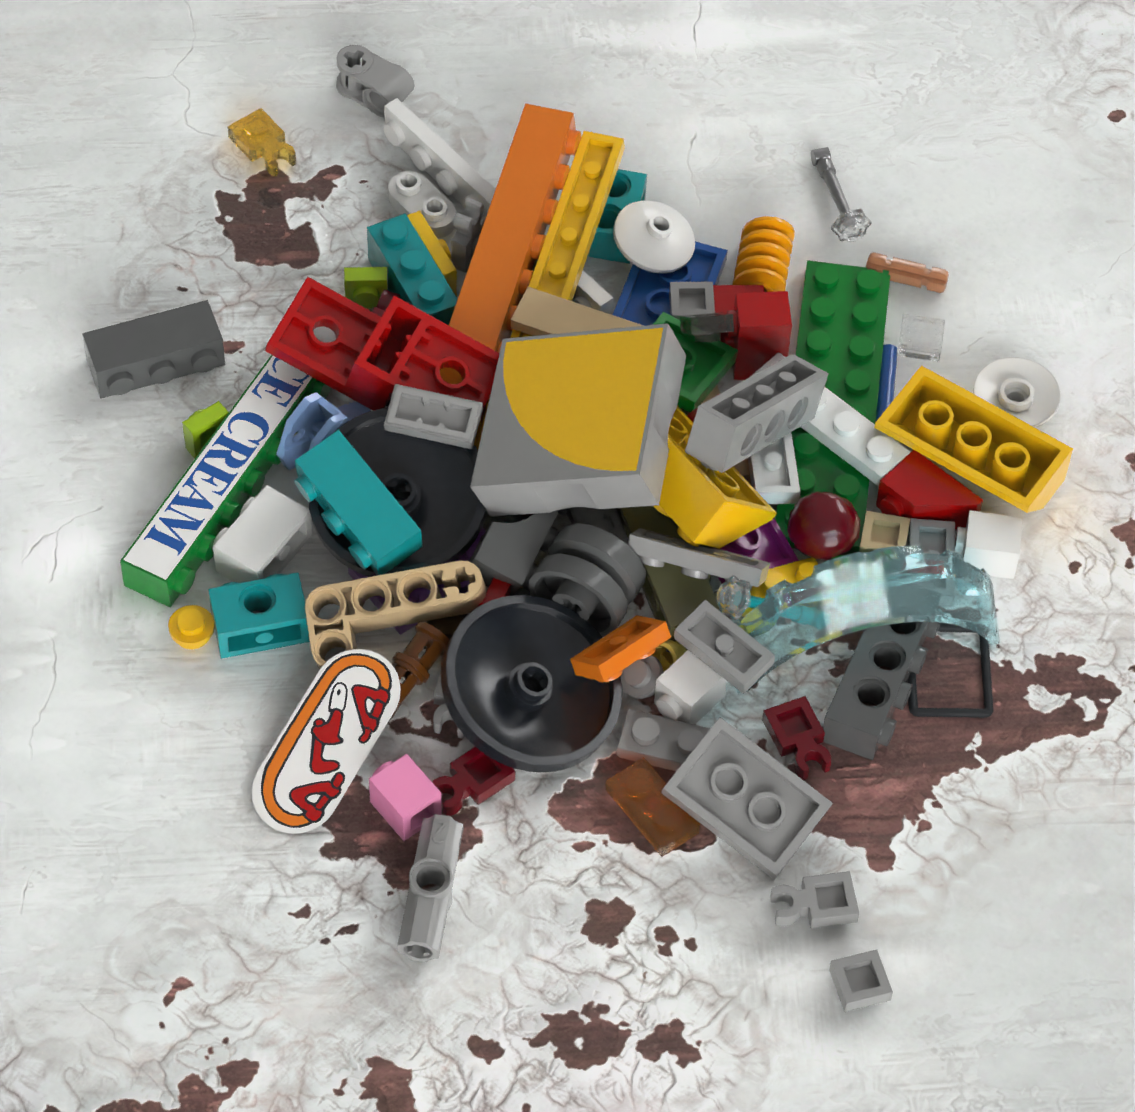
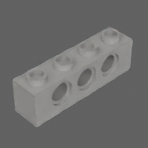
M794 354L783 358L699 405L685 453L698 459L708 469L721 473L725 472L814 419L829 373Z

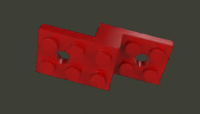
M310 277L306 278L265 348L267 353L371 410L385 408L392 396L395 384L482 402L484 409L490 398L499 358L498 352L396 296H393L381 317ZM317 327H327L334 332L336 340L330 343L322 342L315 337L313 330ZM443 368L455 369L461 375L462 382L458 384L445 382L440 376V370Z

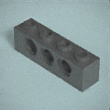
M891 575L888 576L826 713L823 725L825 732L823 742L872 761L880 744L886 747L889 745L897 723L891 717L895 708L904 710L913 684L907 683L910 672L920 673L928 649L922 646L926 637L934 639L943 618V613L937 611L940 593ZM895 631L904 632L906 635L898 634ZM880 666H885V667H888V668H890V669H892V670H883V669H881V668H879V667H880ZM862 702H871L877 706H867Z

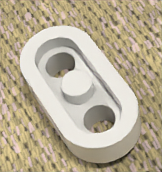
M402 171L390 179L388 183L389 203L400 215L404 213L409 215L420 210L437 238L445 237L454 230L455 206L424 175L415 171Z

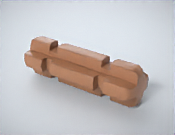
M875 252L870 253L866 268L882 273L883 270H888L889 275H891L890 281L918 288L924 285L927 286V290L938 293L944 292L949 277L948 271L933 266L932 269H927L924 264L895 257L889 260L887 255Z

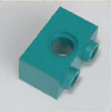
M298 572L286 575L273 574L265 579L243 583L229 582L220 587L208 589L211 615L213 616L214 630L221 659L310 642L305 612V598ZM257 610L265 611L263 613H252Z

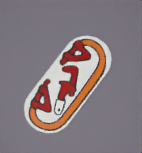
M352 649L333 656L321 667L254 777L252 784L253 805L259 817L268 826L288 834L305 833L322 825L333 814L399 703L401 692L400 680L395 668L386 658L370 650Z

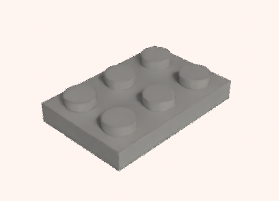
M721 717L718 718L661 792L774 880L833 804Z

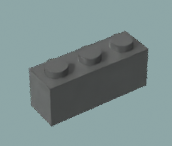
M208 300L82 333L86 360L100 399L113 395H123L131 390L153 384H164L172 379L198 372H208L216 367L225 365L223 338Z

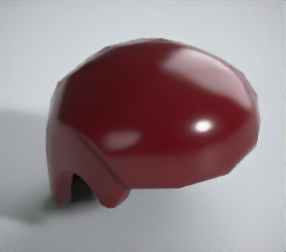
M814 492L800 498L790 511L787 531L791 542L794 543L795 548L801 553L815 559L830 560L832 557L850 552L859 538L860 518L853 504L848 499L830 492Z

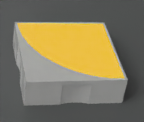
M669 324L506 338L502 340L470 485L491 517L550 513L573 507L611 509L659 505L669 453L668 431L671 419L677 408L686 354Z

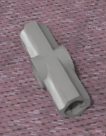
M434 814L432 817L423 818L414 865L409 872V890L397 945L398 953L404 954L410 960L427 962L431 959H439L447 913L452 904V887L464 830L463 824L455 821L451 816ZM427 884H435L440 888L435 891H426L421 887Z

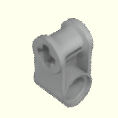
M349 45L342 48L337 54V67L341 71L337 77L336 88L342 96L368 108L377 116L385 117L384 106L396 98L403 102L414 90V80L403 67L381 58L363 46Z

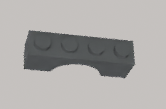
M569 508L550 513L532 514L529 518L515 523L492 522L481 536L469 562L475 564L480 569L485 586L489 587L493 578L511 585L510 596L515 595L520 587L528 590L529 579L538 566L534 563L539 550L547 552L558 532V529L553 527L552 524L557 514L564 516Z

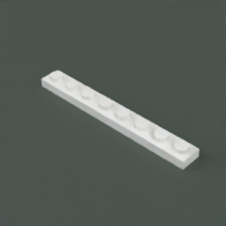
M398 98L384 106L385 125L383 130L388 141L406 152L414 165L421 171L425 170L436 180L439 188L446 195H452L463 206L464 210L467 198L482 203L484 205L483 216L486 217L496 189ZM535 260L532 271L535 269L537 260ZM583 270L572 302L612 315L613 297Z

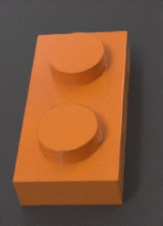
M636 615L572 657L570 661L575 675L594 679L598 682H609L620 677L623 669L635 661L653 655L656 647L670 639L671 635L666 621Z

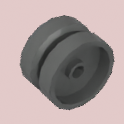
M576 523L566 525L558 532L548 548V556L538 564L529 579V592L531 596L549 599L573 610L604 637L620 625L627 613V606L636 598L645 583L646 570L640 557L628 544L618 537L596 526Z

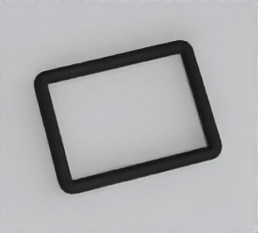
M941 623L938 632L979 633L984 709L918 708L916 673L910 672L907 683L913 684L908 699L910 713L917 717L986 718L991 716L994 707L987 628L982 624Z

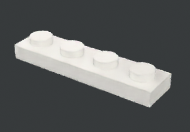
M778 352L751 376L782 360L785 356ZM826 387L823 389L814 419L800 426L877 486H879L880 480L911 452L892 437L874 428V423Z

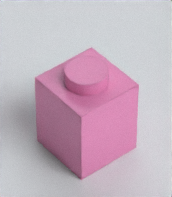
M405 754L395 762L388 761L375 770L372 777L369 778L370 803L403 841L421 830L423 818L432 817L434 814L442 815L441 792L408 754Z

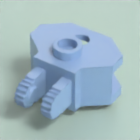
M317 392L304 397L286 421L277 450L278 458L288 470L296 468L294 460L329 437L348 421L370 412V409L354 401L337 408Z

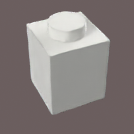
M970 510L966 528L957 527L955 538V553L962 554L960 572L1014 579L1020 556L1023 518Z
M687 650L656 679L654 704L665 718L695 725L725 697L727 681Z

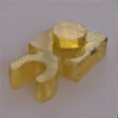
M262 108L227 126L228 137L251 162L263 157L265 169L269 174L273 176L279 174L278 162L276 161L278 159L288 161L291 166L296 165V153L294 148L286 143L285 132Z

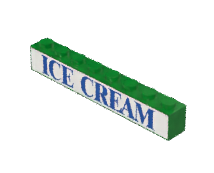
M317 327L313 330L315 337L322 342L330 343L336 340L334 332L327 327ZM271 355L120 560L124 586L170 608L180 594H186L193 585L196 571L204 561H210L214 556L213 543L218 533L226 527L230 528L240 516L241 509L249 497H255L260 492L265 481V475L272 465H278L281 462L277 456V450L289 416L304 397L317 392L326 399L331 387Z

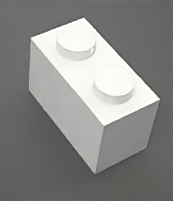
M266 485L256 498L251 497L246 501L241 509L240 516L230 528L222 529L216 536L213 543L216 572L233 582L239 583L265 579L270 575L280 574L312 536L309 509Z

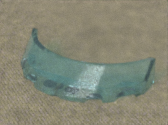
M921 546L878 548L871 552H857L820 563L813 567L812 575L803 580L789 583L785 579L766 590L764 602L745 617L737 614L732 619L735 624L775 655L774 664L746 692L765 675L794 656L834 638L878 626L908 622L945 623L976 632L991 645L1000 643L993 583L984 568L980 570L965 562L961 553L946 549L940 555L924 554Z

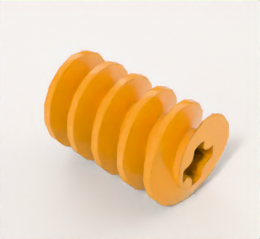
M769 216L754 218L746 223L741 233L739 254L737 255L732 285H764V292L785 291L791 258L790 254L793 247L792 241L795 235V230L791 224L783 219Z

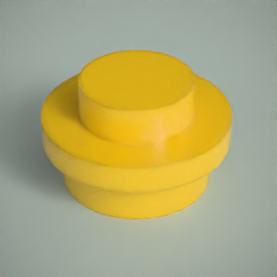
M183 606L171 615L168 622L169 634L181 647L198 649L204 646L214 633L213 616L207 609L201 606Z

